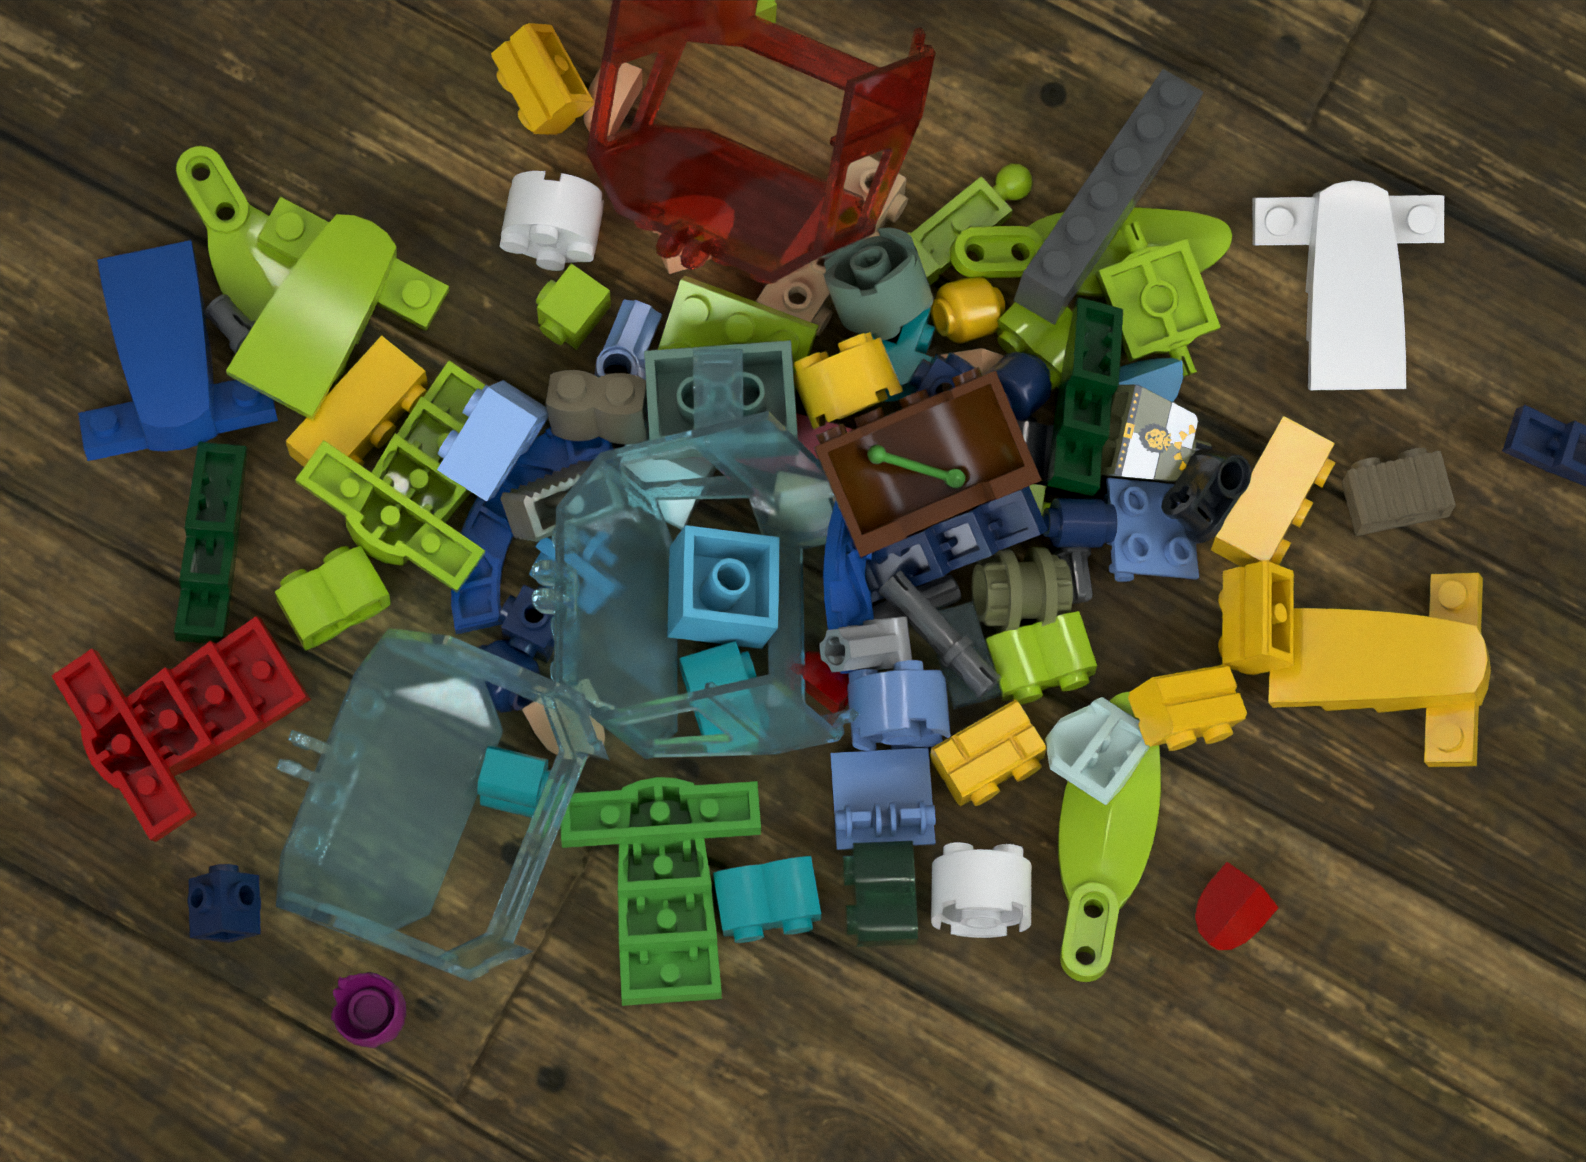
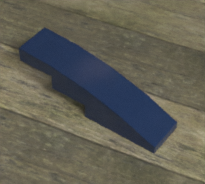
M1526 405L1516 408L1502 452L1547 472L1586 486V425L1577 421L1564 424Z
M1027 486L997 500L987 501L906 536V539L873 552L871 560H866L865 580L869 590H871L872 602L884 598L878 591L899 571H902L906 578L916 587L943 577L954 569L990 557L1001 549L1034 538L1047 531L1048 528L1030 487Z

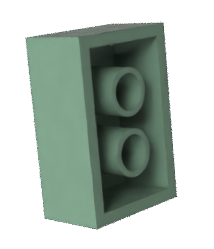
M791 340L644 351L649 438L653 460L799 450Z

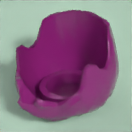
M373 972L349 975L345 978L339 976L338 988L333 990V996L337 1005L331 1013V1020L336 1030L348 1042L367 1048H375L395 1039L405 1025L406 1002L399 987L388 978Z

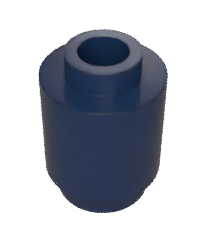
M1055 498L1050 508H1045L1042 517L1048 528L1043 535L1050 538L1051 544L1054 547L1100 548L1104 543H1112L1115 540L1117 512L1113 504H1104L1102 499Z

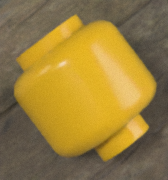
M967 277L946 283L939 288L936 299L931 305V316L937 331L959 344L983 338L996 332L999 326L997 321L1005 312V300L1001 291L997 287H993L984 277Z

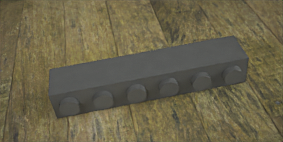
M1162 69L1023 272L1014 298L1016 303L1050 323L1056 324L1192 123L1204 93L1203 91Z

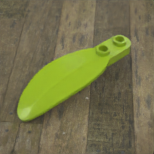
M192 147L186 150L178 159L176 173L179 184L206 226L209 257L221 293L227 294L231 301L251 321H256L296 262L258 242L257 237L269 216L247 202L246 197L220 155L208 147ZM198 168H206L209 170L210 175L206 180L198 181L193 178V172ZM223 207H229L235 213L231 219L221 220L217 217V212ZM345 364V366H344V368H343V370H342V372H341L339 378L343 375V373H344V371H345V368H346V364Z
M1134 207L1122 225L1139 221L1148 247L1167 246L1187 238L1200 273L1214 265L1229 250L1232 242L1231 229L1225 222L1212 216L1189 211ZM1064 212L1039 219L1027 227L986 226L967 228L957 236L950 247L951 263L960 274L969 278L1022 277L1023 272ZM1119 229L1077 291V295L1104 297L1095 273L1100 269L1122 262L1131 254L1122 230ZM1011 250L1020 251L1024 260L1020 261L1014 258ZM966 251L975 252L979 261L976 262L969 259Z
M1129 692L1120 693L1109 701L1135 718L1128 700ZM1159 745L1149 747L1124 787L1107 805L1096 800L1071 782H1067L1058 831L1059 869L1062 885L1068 899L1060 963L1064 972L1074 980L1091 982L1097 980L1106 972L1111 960L1119 910L1132 895L1146 867L1154 841L1160 807L1161 767ZM1094 905L1100 909L1101 916L1097 918L1088 917L1084 912V908ZM1087 952L1093 957V962L1088 965L1081 964L1077 961L1076 954Z

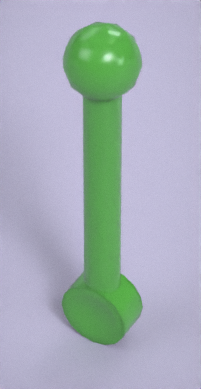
M873 445L867 452L868 459L874 464L887 462L944 480L945 484L950 488H959L965 482V475L959 469L945 471L887 453L881 445Z

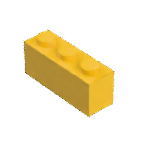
M381 335L325 397L313 421L306 418L288 437L286 445L289 455L305 467L324 440L363 467L364 461L362 459L374 446L377 448L382 447L395 432L396 426L394 423L405 411L411 413L420 397H424L427 393L428 381L426 371Z
M1283 416L1251 473V480L1247 490L1240 496L1226 517L1221 530L1216 535L1211 551L1241 567L1260 561H1269L1280 565L1291 545V542L1283 539L1291 524L1299 528L1301 527L1314 503L1306 499L1313 484L1321 488L1324 486L1336 463L1328 458L1335 443Z

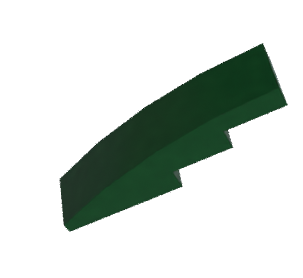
M1080 297L1075 302L1057 397L1047 486L1094 497L1100 488L1102 448L1110 433L1112 396L1119 387L1123 325L1122 308Z
M198 442L184 527L186 541L179 578L181 591L174 628L176 641L207 644L209 641L218 643L226 637L243 502L247 446Z

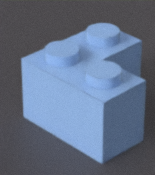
M504 380L491 386L485 385L482 390L478 388L463 410V414L469 418L460 433L452 430L438 451V455L444 459L437 470L485 501L495 497L519 456L529 450L548 419V412L545 406Z

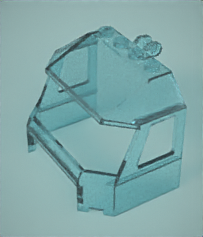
M769 411L599 453L556 507V527L552 531L555 561L552 559L540 560L532 566V577L537 579V582L541 585L552 586L550 588H539L532 592V605L540 613L554 615L551 619V631L554 637V661L550 665V674L554 687L644 759L654 757L776 755L839 741L845 733L843 725L854 722L859 715L853 708L819 715L805 703V680L803 678L805 668L803 550L826 544L828 526L834 507L832 499L834 495L819 459ZM689 449H696L724 476L645 482L625 465ZM749 498L761 535L780 537L778 629L768 640L769 675L717 686L714 682H708L705 684V689L677 695V638L667 637L669 553L673 542L658 500ZM691 710L701 713L725 733L672 738L678 731L677 714Z
M389 628L355 671L327 742L325 743L295 730L291 731L288 740L294 746L321 754L315 771L306 769L300 763L290 759H280L278 762L277 770L308 782L309 786L280 855L276 907L364 943L468 981L488 973L489 969L510 959L516 960L533 952L525 947L513 944L587 757L609 760L603 742L598 740L589 717L592 713L585 694L452 636ZM485 681H488L543 705L559 747V752L487 932L449 951H445L395 930L430 915L478 795V779L488 745L497 747L503 733V728L485 684Z

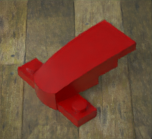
M257 616L218 643L209 641L170 670L164 667L128 697L122 692L99 652L94 649H90L51 675L82 726L80 731L83 746L91 765L105 781L121 791L147 836L154 842H157L197 815L174 776L236 746L311 700L266 625Z

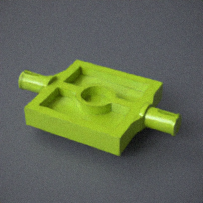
M1134 221L1120 228L1131 254L1122 262L1100 269L1095 274L1107 305L1123 309L1121 341L1129 362L1153 353H1169L1170 358L1182 360L1183 378L1196 373L1197 370H1195L1187 345L1195 338L1214 332L1221 326L1187 238L1167 246L1148 247L1139 224L1140 222Z

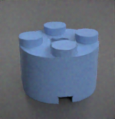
M906 660L895 663L893 665L894 671L878 673L874 669H860L849 673L847 690L853 747L863 751H876V743L891 745L892 750L928 748L943 741L942 735L947 738L951 736L946 678L942 671L924 670L922 661Z

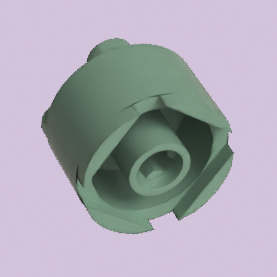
M879 228L880 236L865 239L861 232L846 238L836 245L826 256L824 278L839 319L844 327L860 334L871 332L875 339L888 340L900 332L901 326L909 323L922 311L930 308L934 299L912 237L899 229Z

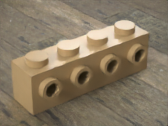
M857 150L756 302L819 325L816 334L819 336L826 328L833 314V311L829 310L833 301L824 278L826 256L836 245L852 235L862 232L865 239L880 236L878 229L883 228L888 220L893 223L896 222L908 202V198L904 196L906 178L862 151Z

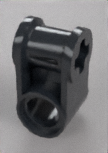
M1200 449L1191 456L1188 465L1174 486L1165 494L1161 505L1162 511L1167 517L1177 519L1183 525L1186 537L1195 544L1204 543L1221 530L1224 520L1250 484L1251 468L1247 459L1241 455L1212 449Z

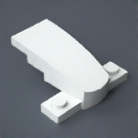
M1352 180L1333 184L1314 193L1313 197L1253 198V245H1309L1305 291L1308 293L1306 341H1309V390L1406 389L1405 322L1397 243H1444V195L1388 196V191L1373 183Z

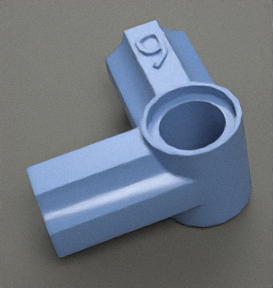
M624 299L605 346L597 357L594 375L599 378L606 375L604 370L608 366L620 365L629 374L646 380L644 351L649 350L662 314L653 309L652 306L638 300L630 301Z

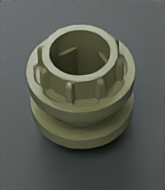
M1046 547L1029 548L1026 551L1023 562L1017 561L1011 549H1001L990 556L989 559H981L974 568L972 576V601L976 617L980 622H985L987 626H993L997 633L1018 630L1023 619H1027L1028 625L1042 622V626L1054 623L1057 616L1070 613L1073 586L1069 566L1065 560L1059 559L1057 555H1051Z

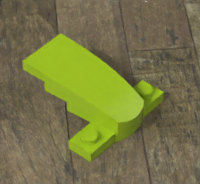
M280 197L257 238L258 242L290 258L296 264L282 281L254 323L227 368L226 373L237 381L313 421L333 382H337L355 344L359 343L376 305L427 331L449 292V286L397 259V246L388 233L372 221L355 215L336 214L328 222Z
M448 361L425 396L420 397L399 432L394 434L372 473L323 440L295 479L296 483L346 517V528L354 543L362 546L368 556L385 564L403 566L410 560L458 593L485 555V550L445 523L470 495L471 491L437 470L444 459L438 455V451L452 430L460 433L469 418L463 414L465 406L478 388L482 390L485 384L451 361Z

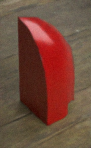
M806 651L792 656L777 669L837 717L849 704L847 690L849 673L831 672L827 663L821 660L820 652Z
M1226 862L1207 884L1199 897L1195 920L1199 934L1209 945L1217 950H1232L1249 941L1279 907L1258 882Z

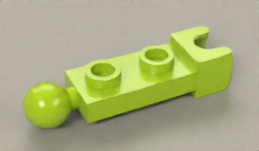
M1013 163L1002 167L997 173L996 185L993 188L981 176L912 233H907L912 237L929 285H932L938 280L939 275L952 266L950 247L963 230L970 227L1001 226L1012 217L1013 210L1005 201H1018L1026 197L1032 189V176L1026 167Z

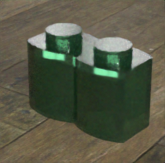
M913 841L853 843L851 856L842 857L844 886H853L854 905H845L846 935H855L856 947L916 945L918 940V917Z

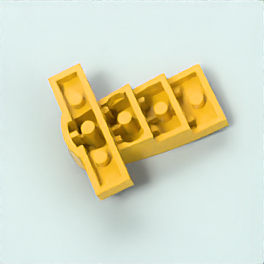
M1479 573L1431 574L1429 617L1368 610L1294 608V666L1278 670L1271 669L1268 703L1273 708L1321 706L1325 711L1374 708L1378 713L1426 708L1424 763L1428 767L1477 766L1479 706L1482 705L1487 693L1491 674L1489 652L1481 634L1482 576Z

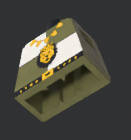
M1119 385L1112 396L1110 433L1102 448L1101 476L1176 482L1188 465L1191 456L1200 449H1212V446L1209 442L1194 438L1198 423L1197 416L1194 413L1142 386Z

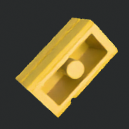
M525 24L510 36L509 41H505L491 53L499 69L497 71L499 83L504 89L512 93L520 108L518 110V117L521 123L534 134H560L572 125L576 118L581 117L595 105L552 25Z
M1260 561L1245 565V567L1224 570L1223 589L1219 593V606L1223 612L1222 636L1219 639L1218 648L1222 657V664L1247 675H1257L1269 672L1271 669L1278 670L1294 666L1293 571L1269 561Z
M1226 665L1152 677L1130 691L1128 696L1134 716L1140 720L1138 726L1145 745L1151 747L1167 744L1169 751L1179 750L1192 745L1197 741L1196 738L1203 737L1206 744L1224 740L1233 735L1231 727L1246 719L1247 715L1241 695L1235 691L1237 685L1230 666Z
M1015 699L932 747L930 759L958 805L962 806L972 801L975 806H978L996 796L1000 792L997 785L1014 776L1016 781L1019 782L1041 769L1042 765L1039 760L1044 758L1047 748L1035 727L1030 723V719L1020 703Z

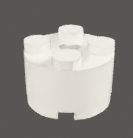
M528 171L513 177L501 232V249L510 253L524 254L537 258L536 264L539 267L552 271L563 270L565 263L593 261L604 209L602 191L584 179L561 173L560 182L544 180L546 171Z
M958 842L945 845L943 847V855L936 858L932 863V925L940 930L941 922L951 925V934L974 938L1007 936V926L1019 924V932L1028 929L1031 926L1032 865L1029 860L1023 857V848L1014 844H1001L995 846L993 850H973V846L967 843Z

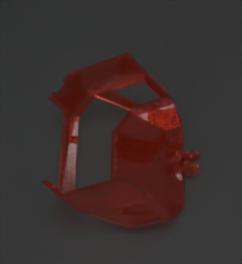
M612 0L586 153L616 213L633 220L638 228L662 233L659 235L655 245L656 254L663 258L671 259V257L674 258L681 253L680 265L690 270L703 267L711 255V259L718 264L735 266L750 273V277L755 281L772 284L875 233L878 219L923 117L936 52L932 45L924 44L926 34L922 27L913 31L909 56L907 58L878 67L756 16L758 0ZM687 41L742 47L844 90L837 133L830 138V145L834 148L827 181L710 129L653 124ZM658 52L632 126L629 129L607 136L618 71L621 64ZM884 150L866 200H864L863 196L844 188L850 163Z

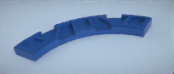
M550 427L545 430L546 433L534 440L526 453L519 456L494 498L485 501L479 496L477 497L460 534L484 549L485 555L459 592L456 593L451 589V607L456 634L503 624L498 621L501 612L500 587L502 570L514 535L501 501L502 493H510L512 488L518 489L520 485L527 486L528 481L535 482L537 478H544L545 474L552 475L553 471H561L562 467L569 468L570 464L577 465L579 460L600 462L614 458L611 442L601 437L586 441L566 440L552 434Z

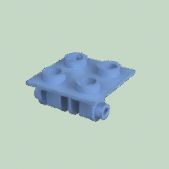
M1107 478V494L1103 496V502L1105 504H1113L1117 512L1116 537L1112 543H1107L1112 546V564L1109 565V572L1114 574L1115 581L1134 580V574L1198 579L1196 544L1186 537L1183 525L1177 519L1167 517L1161 508L1165 494L1174 484Z
M928 748L830 753L837 850L935 845L934 825L936 824L935 806L932 803Z

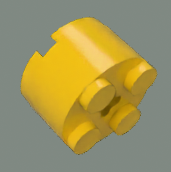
M871 332L862 333L838 343L837 345L841 352L839 354L829 357L827 351L817 352L793 363L796 373L793 374L794 385L813 429L826 425L823 415H825L827 422L835 419L839 420L887 400L888 396L885 389H888L890 396L903 392L881 338L873 339Z

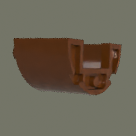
M976 367L953 377L952 381L955 387L931 397H929L927 390L923 389L899 399L902 409L885 416L882 408H878L854 418L858 427L847 432L844 424H841L816 435L820 444L813 448L860 558L906 539V536L987 501L997 500L1042 481L996 371L982 376L980 368ZM881 445L887 453L945 471L959 469L965 475V482L959 488H950L945 484L944 480L887 462L874 464L868 459L867 452L871 446Z

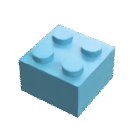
M685 525L670 546L667 637L718 644L736 641L737 646L762 649L778 629L780 537Z

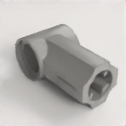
M907 616L866 620L860 626L853 625L827 630L824 640L820 643L821 660L827 663L831 672L862 668L874 670L893 668V665L897 662L912 660Z

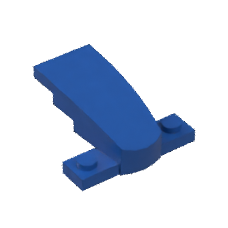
M191 240L97 260L107 312L132 402L78 413L87 461L143 449L152 451L184 450L197 446L198 442H206L216 437L218 433L278 421L273 399L237 380L214 384L211 345L207 333L206 317L204 316V300L200 289L195 253Z

